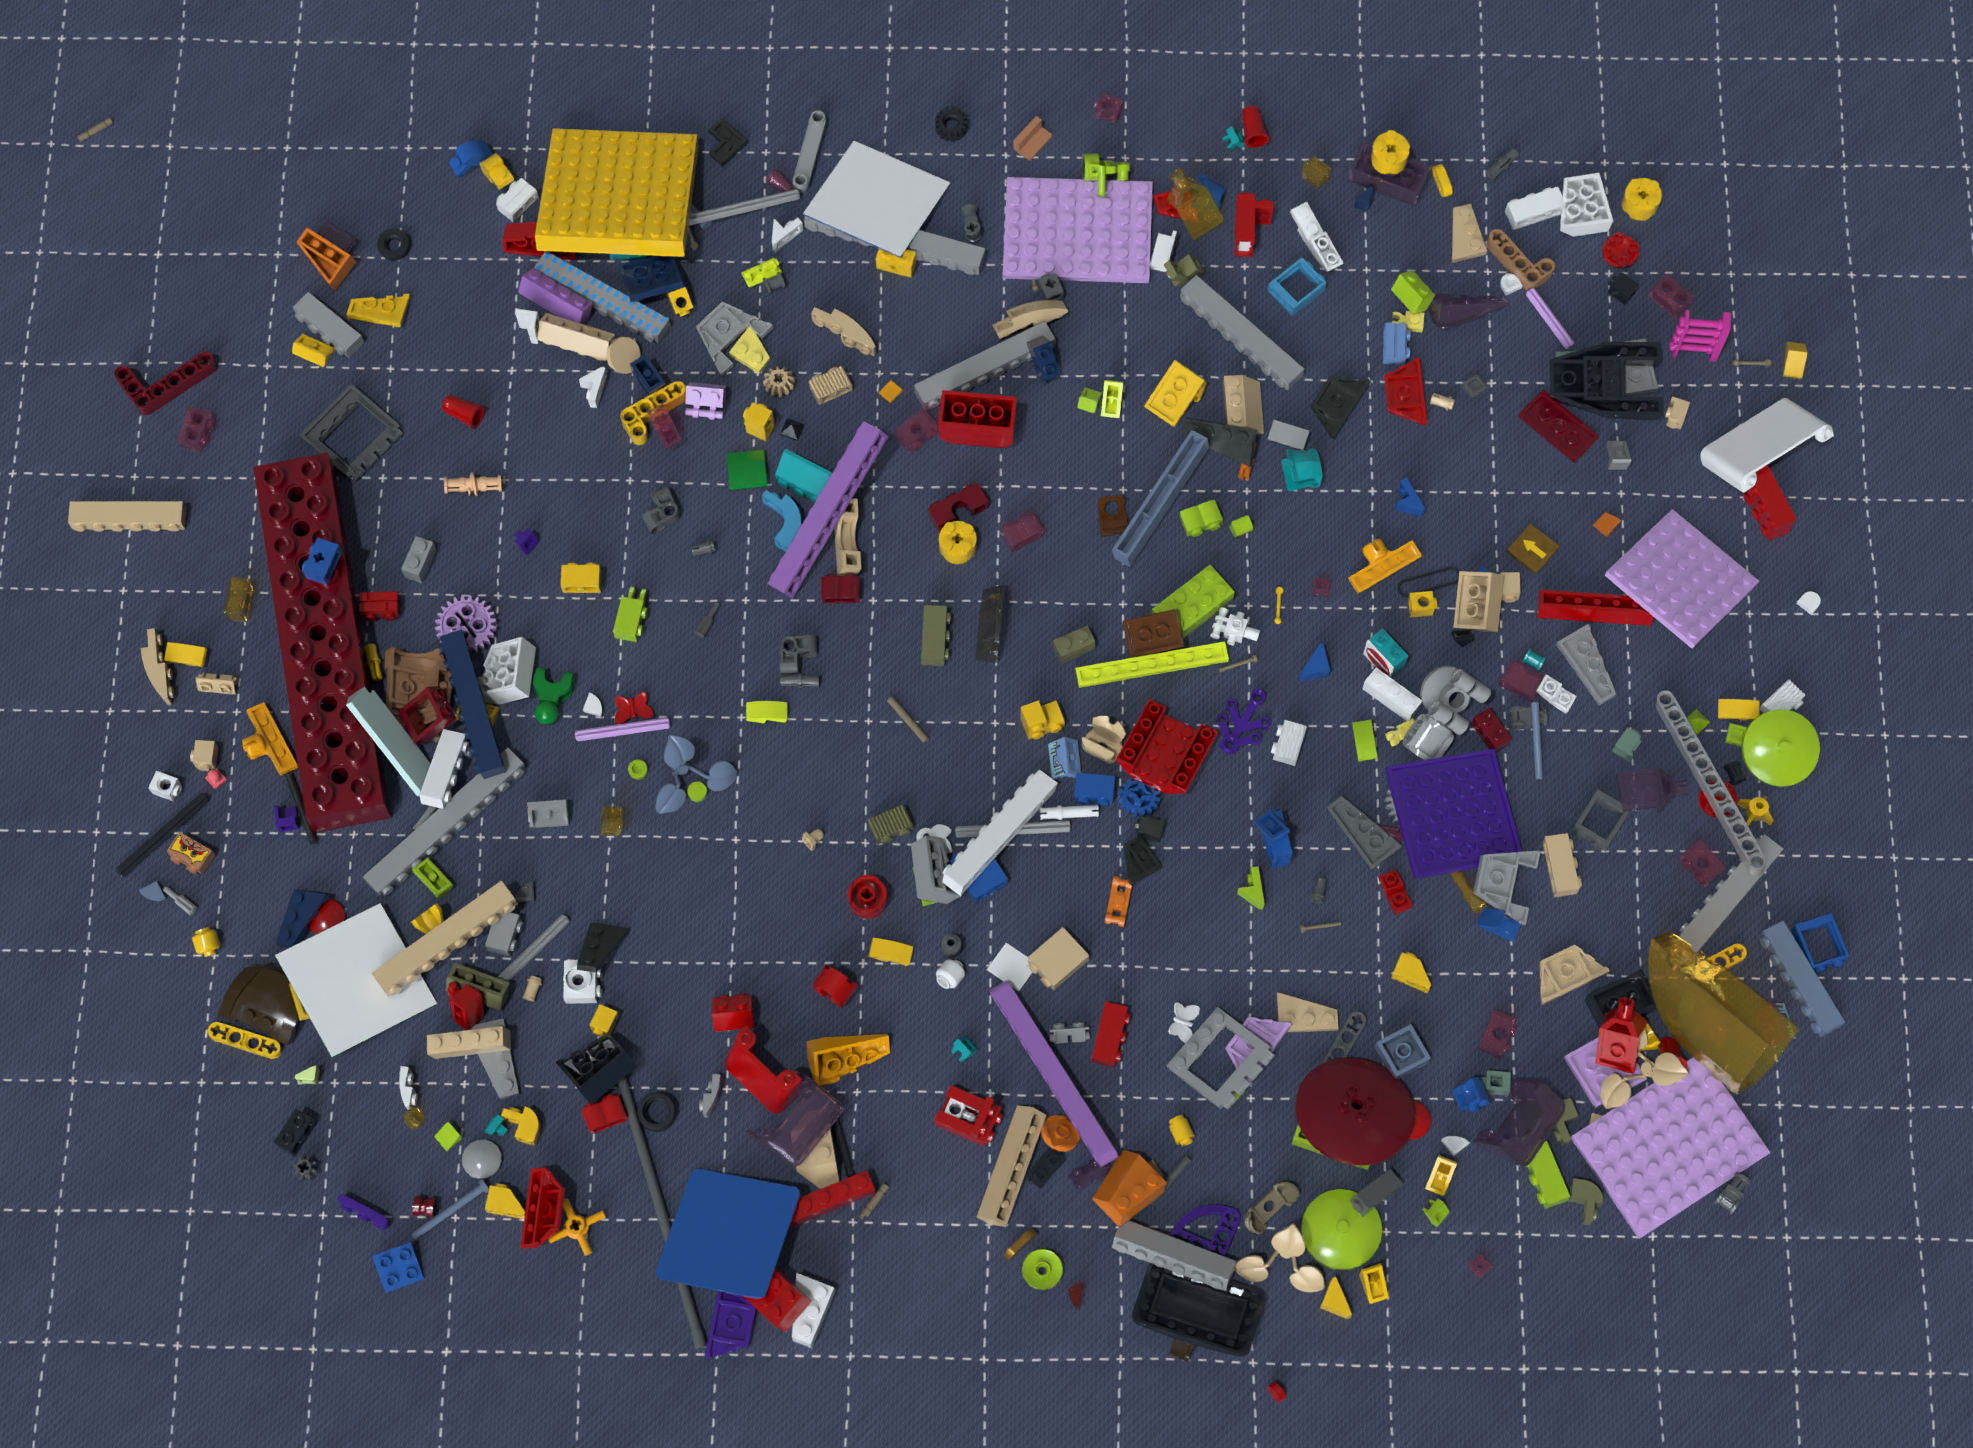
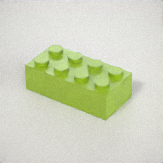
M1209 565L1155 606L1151 614L1178 609L1185 638L1215 615L1220 608H1224L1233 601L1235 592L1216 570Z

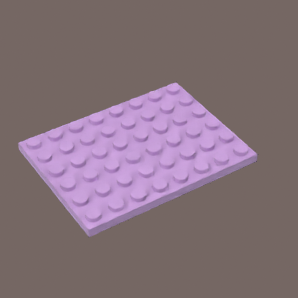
M1007 177L1003 279L1038 280L1045 274L1056 273L1058 279L1062 281L1149 283L1152 182L1106 180L1105 194L1107 196L1100 197L1096 196L1098 194V181Z
M1702 1052L1687 1061V1071L1689 1074L1679 1082L1669 1086H1660L1654 1082L1631 1097L1624 1105L1614 1108L1570 1137L1638 1239L1733 1178L1735 1172L1740 1173L1770 1153Z

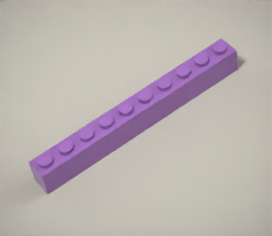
M864 421L857 429L853 440L848 444L847 450L838 461L832 475L828 478L827 484L819 493L818 499L809 510L803 524L799 527L798 533L790 542L789 548L780 559L776 570L771 574L768 585L793 599L886 442L888 436L883 431Z

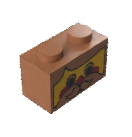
M180 832L166 851L170 855L172 862L177 865L182 863L187 866L186 869L191 873L196 874L198 872L202 875L216 856L211 849Z

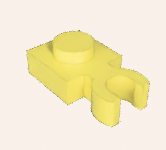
M1406 311L1404 316L1399 312H1393L1392 318H1397L1399 321H1392V323H1406L1407 330L1422 333L1424 313L1413 315L1411 311Z
M1413 718L1396 726V731H1389L1385 734L1391 746H1396L1403 740L1405 734L1415 722Z

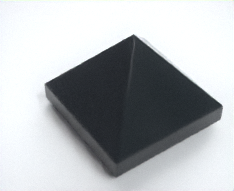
M787 418L780 435L798 441L805 425Z
M1470 630L1451 632L1454 641L1462 648L1473 640Z

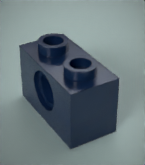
M1040 336L1026 342L1036 374L1043 382L1060 375L1048 339Z
M646 354L630 363L632 374L648 396L666 387L665 381Z

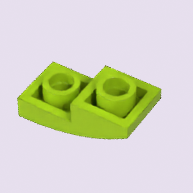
M1366 720L1352 723L1358 761L1377 759L1372 721Z

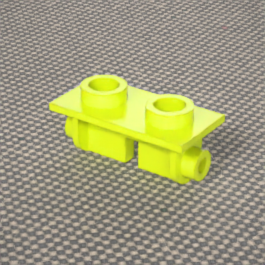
M771 258L766 262L741 272L750 288L762 283V278L768 279L777 275L778 272L782 273L778 266V260Z

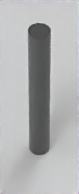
M1187 1156L1182 1159L1165 1179L1166 1186L1164 1192L1190 1164L1191 1160ZM1161 1196L1150 1203V1205L1153 1206Z

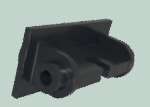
M1050 1147L1025 1176L1028 1177L1027 1180L1031 1184H1035L1040 1189L1066 1159L1057 1150Z

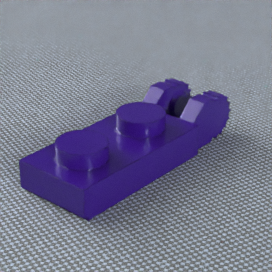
M343 1194L339 1195L337 1201L341 1204L340 1208L348 1213L351 1211L358 1213L357 1217L363 1221L368 1222L369 1219L372 1220L378 1229H388L390 1222L385 1216L383 1217V1215Z

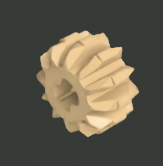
M778 365L776 370L770 368L769 373L764 375L763 385L766 387V392H771L773 397L778 394L781 398L783 393L788 396L789 390L794 389L795 378L792 377V372L787 371L786 367L780 370Z

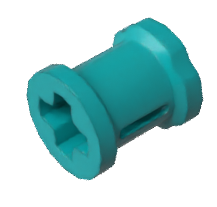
M1530 648L1522 663L1529 664L1539 672L1547 657L1536 654Z

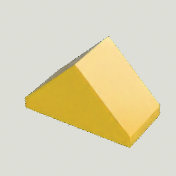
M1786 342L1784 377L1802 379L1808 353L1805 344Z
M1438 1155L1425 1189L1444 1196L1457 1162Z
M1377 1264L1362 1269L1359 1277L1369 1304L1389 1298L1382 1265Z
M1334 1277L1329 1284L1320 1308L1348 1319L1352 1316V1313L1338 1280Z

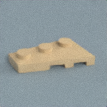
M1471 204L1453 208L1451 263L1486 255L1487 249Z
M1277 992L1278 1022H1289L1292 1025L1287 1032L1338 1031L1337 1009Z

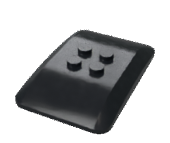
M1149 1262L1132 1311V1320L1136 1324L1162 1335L1220 1353L1243 1357L1250 1352L1266 1297L1259 1289L1233 1281L1229 1282L1226 1291L1216 1289L1208 1284L1197 1282L1192 1278L1176 1274L1174 1271L1158 1267Z

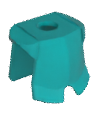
M1310 448L1308 451L1287 449L1288 459H1282L1281 461L1287 490L1291 492L1308 486L1312 488L1319 487L1323 474L1318 451L1315 448Z

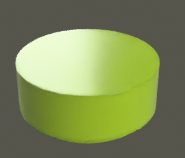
M637 759L629 764L628 771L633 779L640 780L646 777L648 768L643 760Z
M693 782L689 785L687 792L692 801L700 802L706 798L707 789L702 782Z

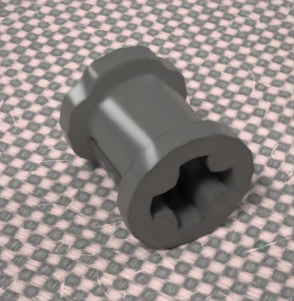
M780 272L768 279L762 278L768 294L774 289L785 288Z

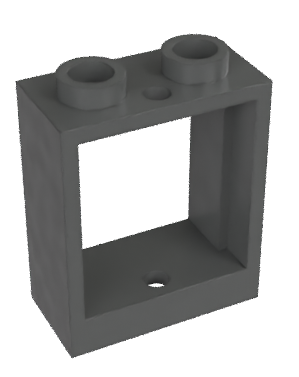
M1597 789L1572 832L1575 833L1574 835L1578 839L1586 840L1595 849L1606 852L1630 813L1631 808ZM1594 804L1620 818L1607 840L1582 825Z

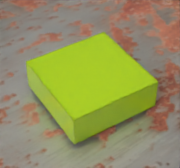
M1729 723L1725 743L1741 747L1742 738L1747 727Z

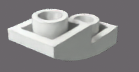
M1545 675L1536 691L1550 704L1566 714L1577 696L1562 688V684L1555 679Z
M401 1066L399 1078L400 1092L405 1107L408 1111H412L413 1105L416 1106L418 1094H415L416 1091L413 1087H409L413 1083L414 1074L409 1067Z

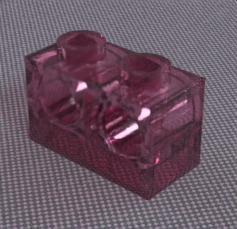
M1667 274L1652 287L1649 297L1675 320L1691 306L1694 299L1688 290L1683 289L1676 279ZM1676 300H1680V301H1682L1683 303L1680 304V303L1676 302Z
M188 407L177 437L180 447L202 452L203 447L208 443L209 431L214 427V419L210 411ZM203 419V422L197 424L198 420ZM193 436H198L195 440H190Z

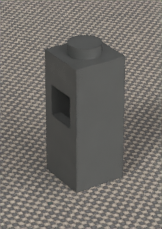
M1389 1169L1359 1191L1350 1202L1355 1211L1364 1217L1395 1194L1403 1183Z

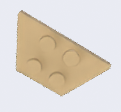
M1576 945L1541 960L1539 963L1541 1004L1548 1003L1610 972L1609 968L1600 965L1595 961V958L1585 954Z

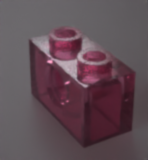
M663 403L646 412L665 448L682 441Z
M922 408L896 428L894 433L897 441L910 453L913 450H918L927 439H932L937 434L938 428L935 420ZM915 430H920V431H922V432L919 433V434L913 433V431H915Z
M1700 839L1680 857L1682 866L1686 870H1690L1694 874L1695 880L1705 887L1709 886L1726 870L1724 864ZM1697 862H1703L1706 868L1699 867Z
M1493 1010L1478 1050L1499 1059L1503 1053L1507 1054L1510 1043L1507 1042L1509 1036H1514L1517 1025L1514 1024L1516 1018ZM1500 1031L1504 1037L1501 1039L1496 1038L1494 1032Z

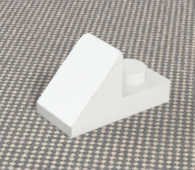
M799 218L789 221L784 228L774 219L772 247L775 252L803 231V224Z
M604 367L579 379L580 386L588 389L586 399L589 401L590 407L593 408L598 407L607 378Z

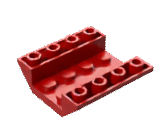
M1149 699L1119 752L1116 761L1131 778L1165 794L1186 793L1218 735V731L1202 723L1198 730L1165 715L1167 707Z

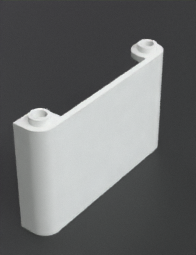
M1783 398L1704 447L1700 455L1701 462L1704 467L1744 493L1755 485L1757 481L1756 471L1814 435L1820 442L1827 441L1834 436L1833 429L1829 424L1790 399Z

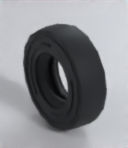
M397 228L388 229L380 234L377 240V248L380 255L385 259L398 261L408 254L410 241L407 234ZM392 239H397L401 244L397 250H389L387 243Z

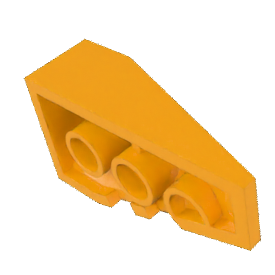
M888 1034L824 1037L806 1041L807 1059L816 1087L835 1083L841 1080V1076L849 1072L852 1074L857 1071L856 1068L866 1063L870 1064L890 1053Z

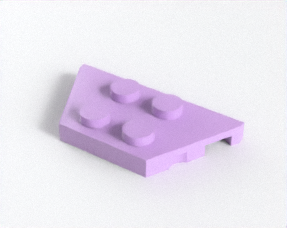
M1248 1017L1242 1024V1026L1268 1044L1272 1049L1270 1052L1275 1050L1292 1026L1289 1022H1277L1270 1019L1262 1020L1256 1017ZM1235 1034L1225 1049L1237 1069L1254 1048Z

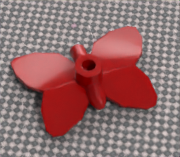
M645 692L636 695L634 700L633 698L627 700L624 697H615L616 705L619 708L615 714V723L625 722L629 719L630 715L634 719L636 714L645 719L653 717V711L646 705L647 694Z

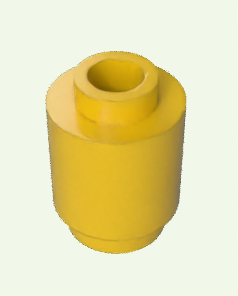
M1183 1115L1169 1120V1129L1177 1145L1186 1146L1193 1142L1192 1139L1195 1135L1188 1120Z

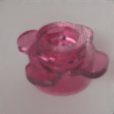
M1324 578L1312 580L1313 590L1311 593L1313 596L1323 595L1328 597L1330 595V580Z
M1478 1254L1474 1261L1468 1263V1268L1472 1270L1477 1278H1482L1487 1271L1492 1270V1264L1485 1260L1483 1254Z

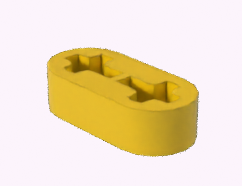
M1443 164L1433 166L1432 173L1443 198L1451 196L1453 193L1452 186Z

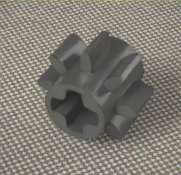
M307 1156L306 1160H302L299 1157V1162L292 1165L297 1170L293 1175L295 1177L300 1175L299 1180L301 1182L305 1178L312 1181L313 1174H318L314 1169L318 1164L316 1162L310 1163L311 1158ZM308 1166V1170H304V1172L301 1170L302 1168H306Z

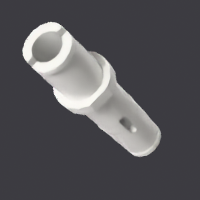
M1098 804L1040 807V813H1047L1041 814L1040 820L1099 817V811L1092 812V810H1099Z

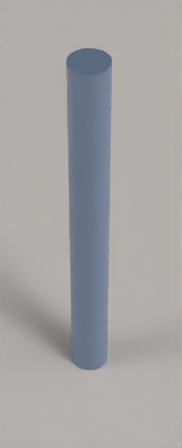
M1532 702L1535 779L1539 780L1543 779L1539 702Z

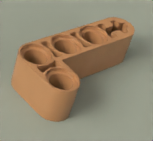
M1494 229L1490 232L1487 240L1488 249L1511 274L1518 277L1525 290L1537 289L1552 278L1555 263L1551 259L1544 258L1533 265L1502 230Z

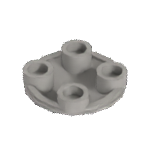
M476 1140L470 1143L464 1150L462 1165L472 1178H488L500 1170L502 1162L501 1152L493 1142Z

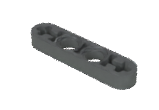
M1356 1011L1351 1013L1322 1063L1327 1062L1328 1059H1335L1332 1052L1336 1049L1343 1052L1342 1058L1348 1056L1366 1023V1017L1362 1012ZM1361 1018L1360 1022L1362 1024L1358 1023L1354 1030L1351 1029L1354 1023L1353 1019ZM1350 1033L1353 1036V1040L1346 1043L1343 1041L1342 1035Z

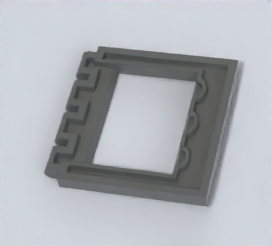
M350 384L299 436L318 454L328 452L334 467L346 478L350 479L352 477L357 481L366 472L362 466L369 469L379 459L375 453L382 456L392 446L388 440L395 443L403 433L399 430L401 427L395 420L354 385ZM358 405H361L386 428L347 465L326 447L322 441Z

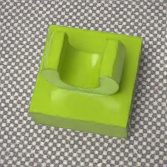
M1440 1199L1436 1201L1430 1200V1209L1423 1208L1422 1210L1431 1224L1438 1227L1450 1211Z

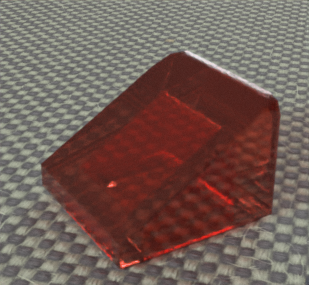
M1082 1283L1068 1290V1295L1075 1310H1079Z

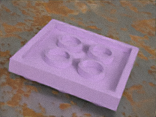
M1598 1038L1564 1056L1565 1061L1595 1109L1603 1105L1601 1086L1609 1075L1616 1073L1623 1079L1627 1076L1642 1074L1638 1063L1634 1074L1595 1064ZM1647 1078L1627 1080L1626 1083L1632 1089L1645 1082Z

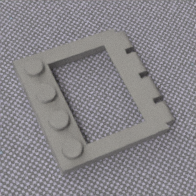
M1217 1007L1166 1066L1218 1108L1225 1107L1229 1109L1237 1100L1233 1094L1236 1093L1238 1096H1241L1250 1085L1246 1079L1254 1081L1263 1070L1259 1064L1261 1063L1266 1066L1275 1055L1270 1052L1272 1049L1268 1044ZM1226 1027L1254 1049L1216 1092L1188 1070L1192 1063L1203 1054L1205 1048L1212 1044L1218 1033Z

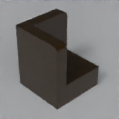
M1174 1339L1169 1356L1189 1362L1194 1345Z

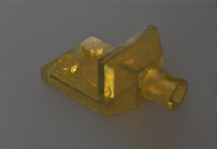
M1183 169L1175 170L1176 176L1174 172L1170 174V178L1175 186L1171 188L1167 200L1177 210L1191 238L1195 240L1225 220L1208 188L1199 180L1186 178Z

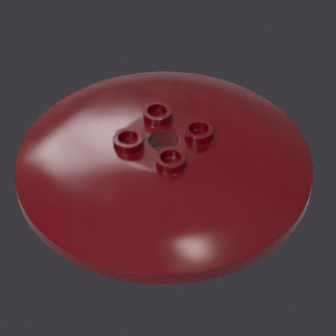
M1338 1058L1318 1065L1301 1082L1295 1100L1296 1119L1305 1138L1325 1156L1345 1164L1372 1165L1390 1159L1405 1146L1414 1127V1106L1409 1092L1398 1078L1395 1079L1392 1073L1381 1065L1360 1058ZM1358 1103L1362 1109L1356 1110L1351 1104Z

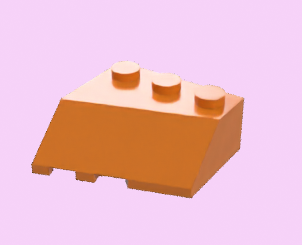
M1123 1150L1092 1200L1120 1228L1164 1193L1166 1181L1139 1154Z

